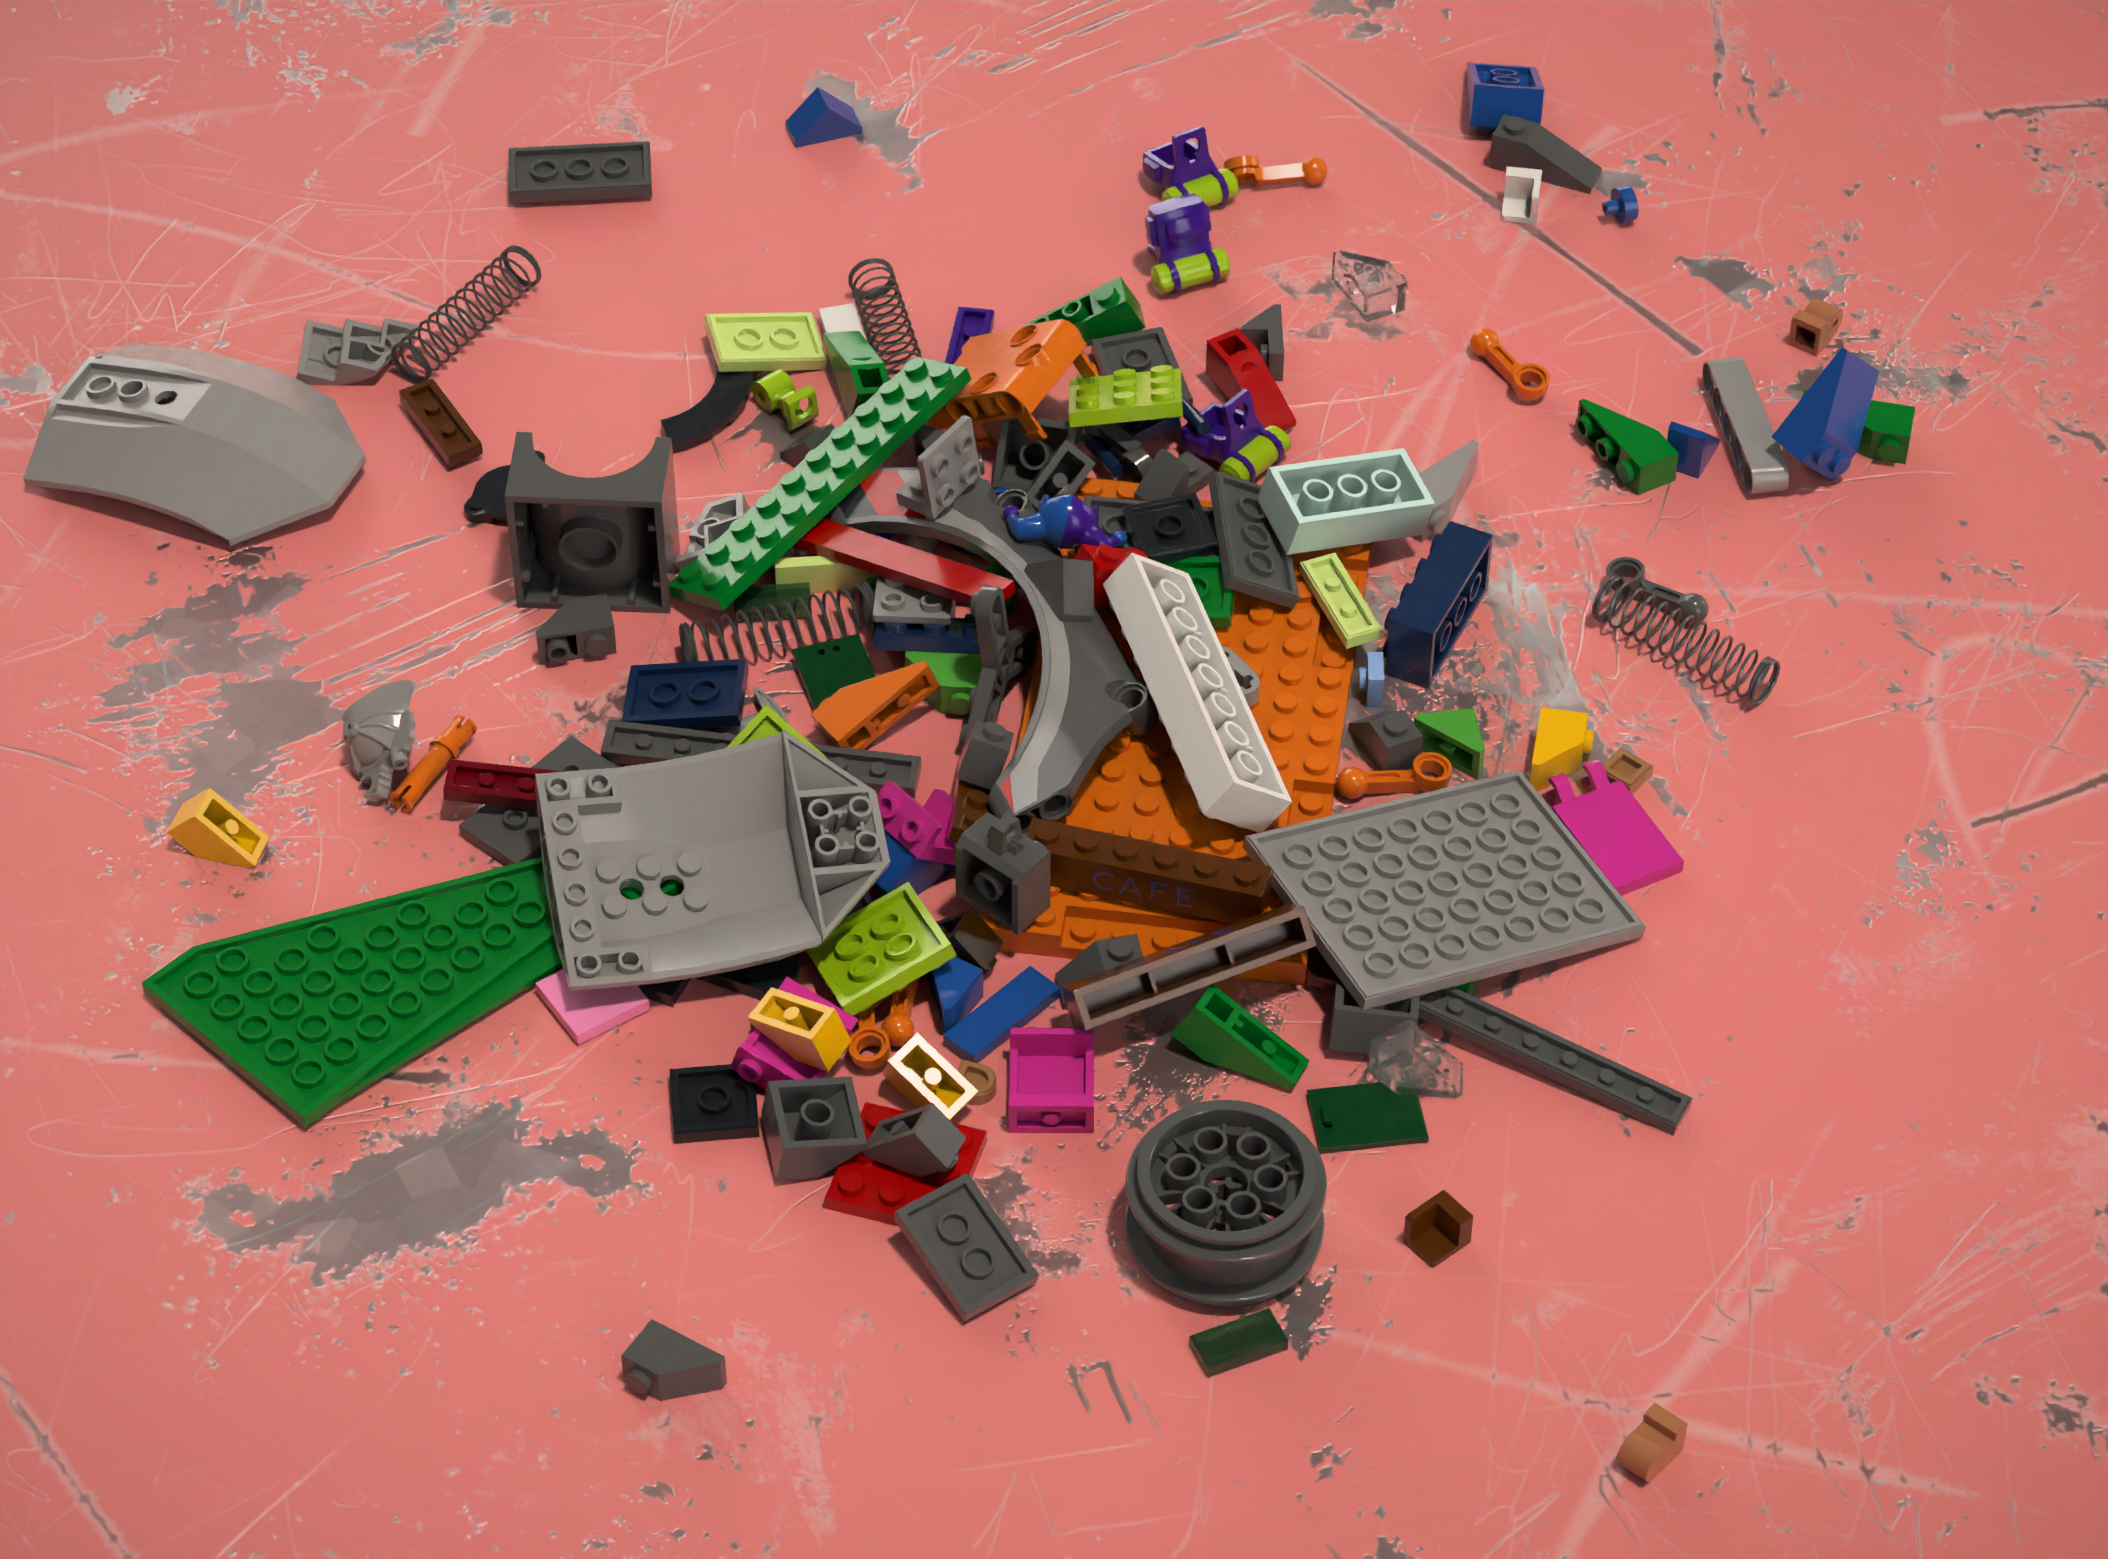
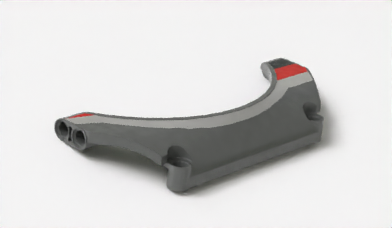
M881 468L866 477L824 518L870 534H910L958 545L983 557L1004 572L1019 587L1034 610L1041 636L1043 658L1038 697L1025 735L1011 761L993 785L988 800L990 811L998 819H1001L1005 812H1009L1020 819L1022 834L1026 836L1032 818L1055 822L1067 815L1073 806L1072 797L1104 747L1124 728L1134 735L1148 733L1158 723V712L1146 687L1140 682L1095 607L1094 618L1091 623L1060 620L1024 571L1027 564L1062 559L1064 556L1058 547L1051 545L1046 540L1017 541L1013 537L1008 521L1002 515L1004 508L1008 505L1016 506L1019 510V517H1027L1036 513L1027 494L1023 490L1011 489L996 496L988 480L977 478L950 506L946 507L937 517L932 519L899 505L897 502L896 492L919 471V468Z

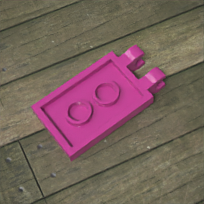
M1599 760L1583 765V769L1588 776L1581 778V783L1588 793L1578 797L1574 795L1571 783L1564 773L1557 774L1548 779L1554 788L1547 791V797L1554 805L1552 810L1621 896L1683 871V859L1624 783L1619 780L1610 784L1606 771Z

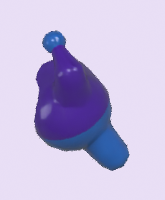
M1044 494L1039 503L1037 513L1027 517H1019V510L1013 505L1006 506L1002 512L1003 517L1008 521L1013 537L1017 541L1046 540L1051 545L1061 549L1080 548L1081 544L1096 546L1105 544L1117 548L1127 543L1128 536L1124 531L1117 530L1112 536L1105 534L1098 526L1099 507L1094 506L1092 509L1073 494L1050 499L1049 495Z

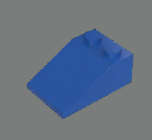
M1467 62V107L1470 126H1475V130L1480 132H1494L1504 114L1520 117L1541 125L1544 87L1536 67Z
M1841 347L1771 437L1800 462L1830 480L1835 481L1839 475L1849 468L1851 459L1858 451L1879 371Z

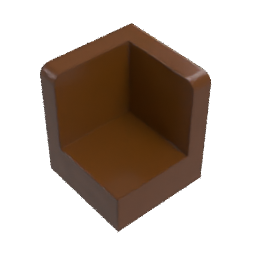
M1442 1190L1406 1215L1403 1243L1430 1267H1436L1471 1243L1473 1215L1445 1190Z

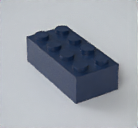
M1449 521L1443 533H1437L1434 536L1427 559H1420L1413 582H1407L1404 585L1397 608H1390L1386 616L1384 629L1388 630V637L1382 651L1383 657L1386 658L1385 675L1429 689L1488 590L1492 534Z

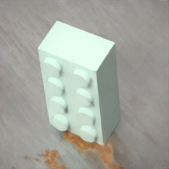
M1404 448L1269 467L1257 497L1287 555L1423 535L1435 506L1433 498Z

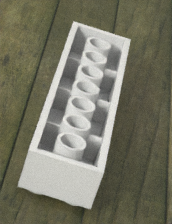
M1131 553L1103 583V586L1109 597V605L1116 613L1122 627L1121 632L1127 639L1134 654V662L1140 668L1147 684V692L1152 696L1158 709V717L1165 726L1172 741L1171 747L1178 755L1185 771L1184 777L1191 785L1196 796L1197 806L1203 815L1210 819L1216 818L1231 823L1238 828H1246L1261 833L1292 803V800L1190 575L1181 570Z

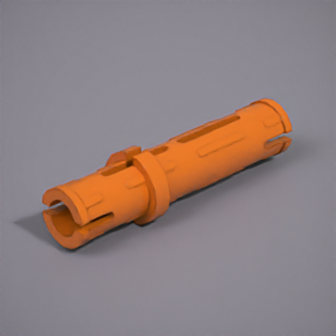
M456 715L444 733L432 739L428 752L389 796L391 804L397 810L405 802L401 812L409 813L416 802L449 764L450 759L457 760L459 758L460 749L477 731L475 723L470 718L461 725L465 716Z

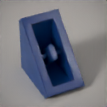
M819 87L785 121L786 129L796 148L863 133V128L852 106Z
M1671 421L1667 441L1679 453L1677 472L1699 479L1718 448L1721 439Z
M954 957L945 962L940 968L926 973L944 1035L969 1015L983 998V969Z

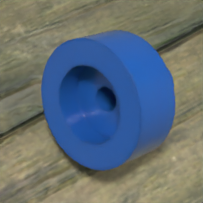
M1629 185L1613 188L1611 200L1602 203L1603 213L1606 216L1614 214L1620 223L1633 221L1638 217L1637 197Z

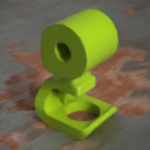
M781 369L768 374L752 384V392L759 406L770 414L781 409L782 416L788 425V431L798 428L819 415L814 388L808 385L796 391L790 376ZM803 398H808V407L803 411L799 406V401Z

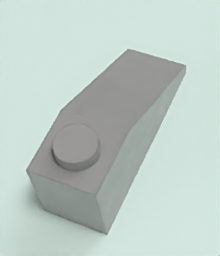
M1475 440L1470 441L1419 474L1435 502L1423 535L1414 536L1421 542L1435 533L1442 532L1449 521L1452 520L1477 471L1479 443Z

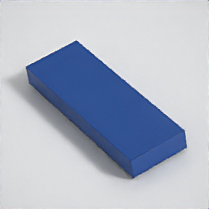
M1029 966L943 1035L944 1045L964 1060L978 1063L1010 1037L1011 1028H1022L1060 997V987Z

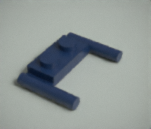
M1182 394L1183 417L1200 435L1207 434L1211 429V424ZM1180 417L1115 423L1143 444L1155 438L1163 437L1169 431L1182 426ZM1085 432L1081 439L1083 444L1113 477H1121L1125 472V467L1117 457L1123 454L1103 438L1093 437Z

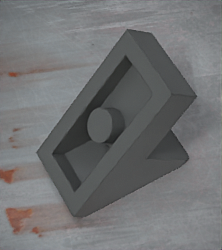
M1274 304L1244 324L1240 331L1258 349L1274 380L1283 381L1284 343L1281 304Z
M1161 449L1136 489L1134 499L1154 501L1197 493L1209 484L1208 479L1215 469L1188 451L1177 458L1165 449Z

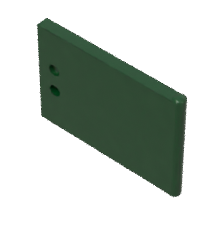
M859 634L792 649L793 659L813 711L818 708L823 700L831 697L840 688L876 677Z
M1409 1078L1307 1090V1099L1320 1154L1427 1143L1429 1136L1419 1096L1416 1094L1414 1079Z

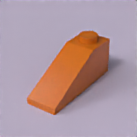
M921 661L840 688L831 697L823 700L818 708L811 713V716L822 734L834 746L864 750L940 685L929 665L925 661Z

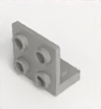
M963 415L918 457L919 471L896 492L899 505L934 519L946 507L950 506L968 486L977 480L981 475L970 417Z
M880 575L877 576L873 606L874 622L948 625L951 623V617L955 618L956 601Z

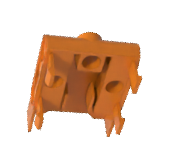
M1058 319L970 337L961 348L962 354L953 365L967 367L972 380L927 421V424L939 430L950 428L963 415L970 417L974 437L977 440L975 443L981 449L993 448L997 445L983 423L1017 418L1027 431L1026 437L1030 440L1046 439V433L1032 415L1034 409L1072 363L1083 378L1094 377L1098 374L1096 365L1090 363L1082 351L1087 344L1082 338L1080 331L1069 321Z

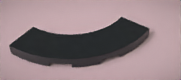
M715 360L716 378L708 394L687 411L661 419V430L664 437L672 438L673 453L695 447L712 439L714 432L725 425H731L740 416L746 407L745 403L752 391L754 371L719 372Z

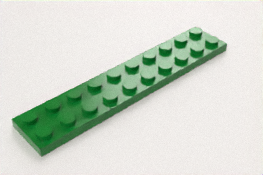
M915 357L907 361L903 369L891 380L882 384L878 392L866 403L858 406L854 414L841 426L833 429L829 437L817 448L809 451L804 460L792 471L784 474L780 482L767 494L759 497L755 505L743 516L734 520L718 539L709 543L694 561L679 571L678 575L670 583L672 597L720 611L726 609L972 380L967 367L921 357Z

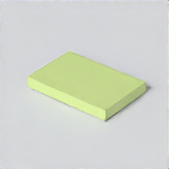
M812 312L706 314L704 326L719 372L776 371L778 369L783 371L826 370L828 358Z

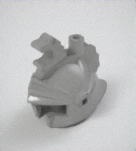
M400 680L376 688L354 702L343 715V738L346 739V754L353 773L357 775L361 782L371 785L370 789L364 793L365 799L376 803L382 799H387L392 788L393 768L395 770H403L409 764L407 756L412 751L416 726L414 713L409 712V705L415 682Z

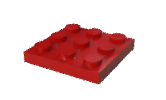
M865 1102L860 1115L866 1141L873 1133L879 1121L905 1113L906 1111ZM953 1123L966 1137L957 1153L959 1155L957 1162L944 1173L936 1172L924 1177H918L867 1158L860 1152L838 1165L825 1196V1209L898 1226L893 1219L896 1210L966 1173L971 1178L973 1177L987 1142V1131Z

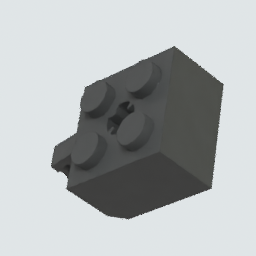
M987 812L961 834L955 846L956 895L1019 935L1050 908L1051 852L1042 843L1033 841L1022 834L1020 819L1014 815L1005 812L1001 819H998Z

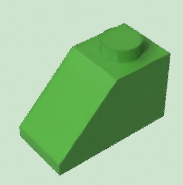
M905 651V667L925 661L940 685L924 698L941 714L970 715V693L973 687L978 686L982 670L980 654Z

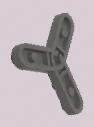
M984 585L979 592L976 591L971 599L970 612L971 615L975 616L976 621L974 640L976 644H979L982 670L978 686L973 687L970 693V717L968 724L963 725L959 736V745L964 748L967 735L976 720L984 723H997L1007 681L1028 668L1033 663L1037 653L1038 631L1036 628L1018 626L1009 632L1004 593L1000 587Z

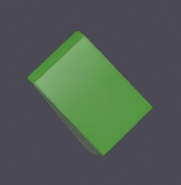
M1474 708L1417 714L1414 718V724L1423 735L1422 751L1434 752L1445 756L1451 762L1452 767L1478 780L1483 772L1485 748Z

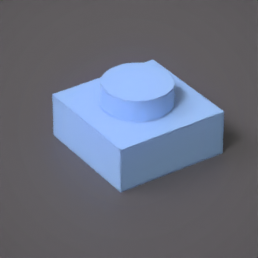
M1367 652L1366 668L1359 667V691H1366V707H1382L1384 689L1383 652Z

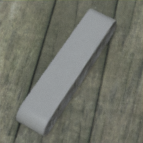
M1743 357L1705 361L1702 370L1705 390L1747 493L1752 495L1787 490L1789 486L1788 466L1779 443L1771 437L1774 434L1773 428Z

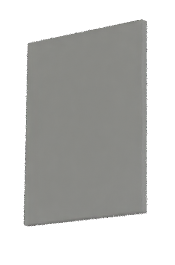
M1521 770L1244 837L1242 846L1255 864L1272 867L1271 887L1285 905L1292 903L1305 907L1317 944L1316 948L1362 1010L1643 937L1646 928L1644 923Z

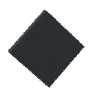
M1196 492L1122 507V519L1134 548L1144 552L1151 560L1162 564H1169L1190 557H1205L1218 554V543Z
M731 1064L669 1069L675 1144L760 1137L755 1083L743 1079L738 1072L730 1068Z

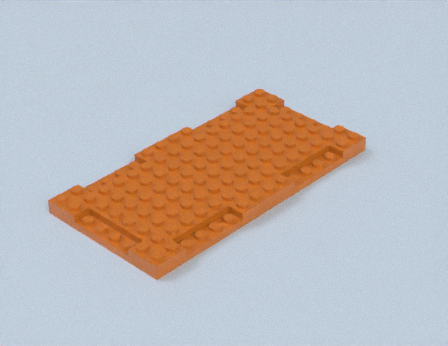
M1086 477L1073 495L1083 502L1085 495L1135 500L1134 493L1140 483ZM1199 500L1201 506L1212 507L1211 501ZM1373 542L1292 554L1299 601L1293 609L1236 591L1232 626L1213 627L1221 646L1228 647L1234 651L1260 678V697L1249 708L1292 800V803L1263 832L1332 815L1357 646L1345 648L1299 572L1300 562L1335 552L1364 598ZM1075 548L1062 549L1061 553L1065 559H1073ZM1095 607L1140 682L1146 687L1147 684L1140 668L1134 662V654L1130 645L1121 632L1122 627L1116 613L1110 608ZM1041 638L1018 746L1025 735L1034 712L1041 684L1043 659ZM1150 695V697H1151V699H1152V702H1153V704H1154V706H1155V708H1156V710H1157V712H1158V709H1157V707H1156V705H1155V703H1154V700H1153L1152 696ZM1158 719V723L1151 731L1142 735L1131 734L1126 728L1121 730L1104 747L1093 763L1075 795L1072 797V809L1063 818L1055 821L1056 823L1254 863L1242 846L1245 836L1257 834L1258 832L1246 828H1238L1231 823L1216 818L1210 819L1203 815L1197 806V799L1193 789L1184 777L1185 771L1179 757L1171 747L1172 741L1160 719ZM1050 886V908L1019 935L982 912L981 918L1004 942L999 951L1074 959L1096 940L1137 934L1142 954L1146 956L1231 925L1221 921ZM1272 887L1267 911L1285 905ZM1311 948L1233 976V978L1306 986Z

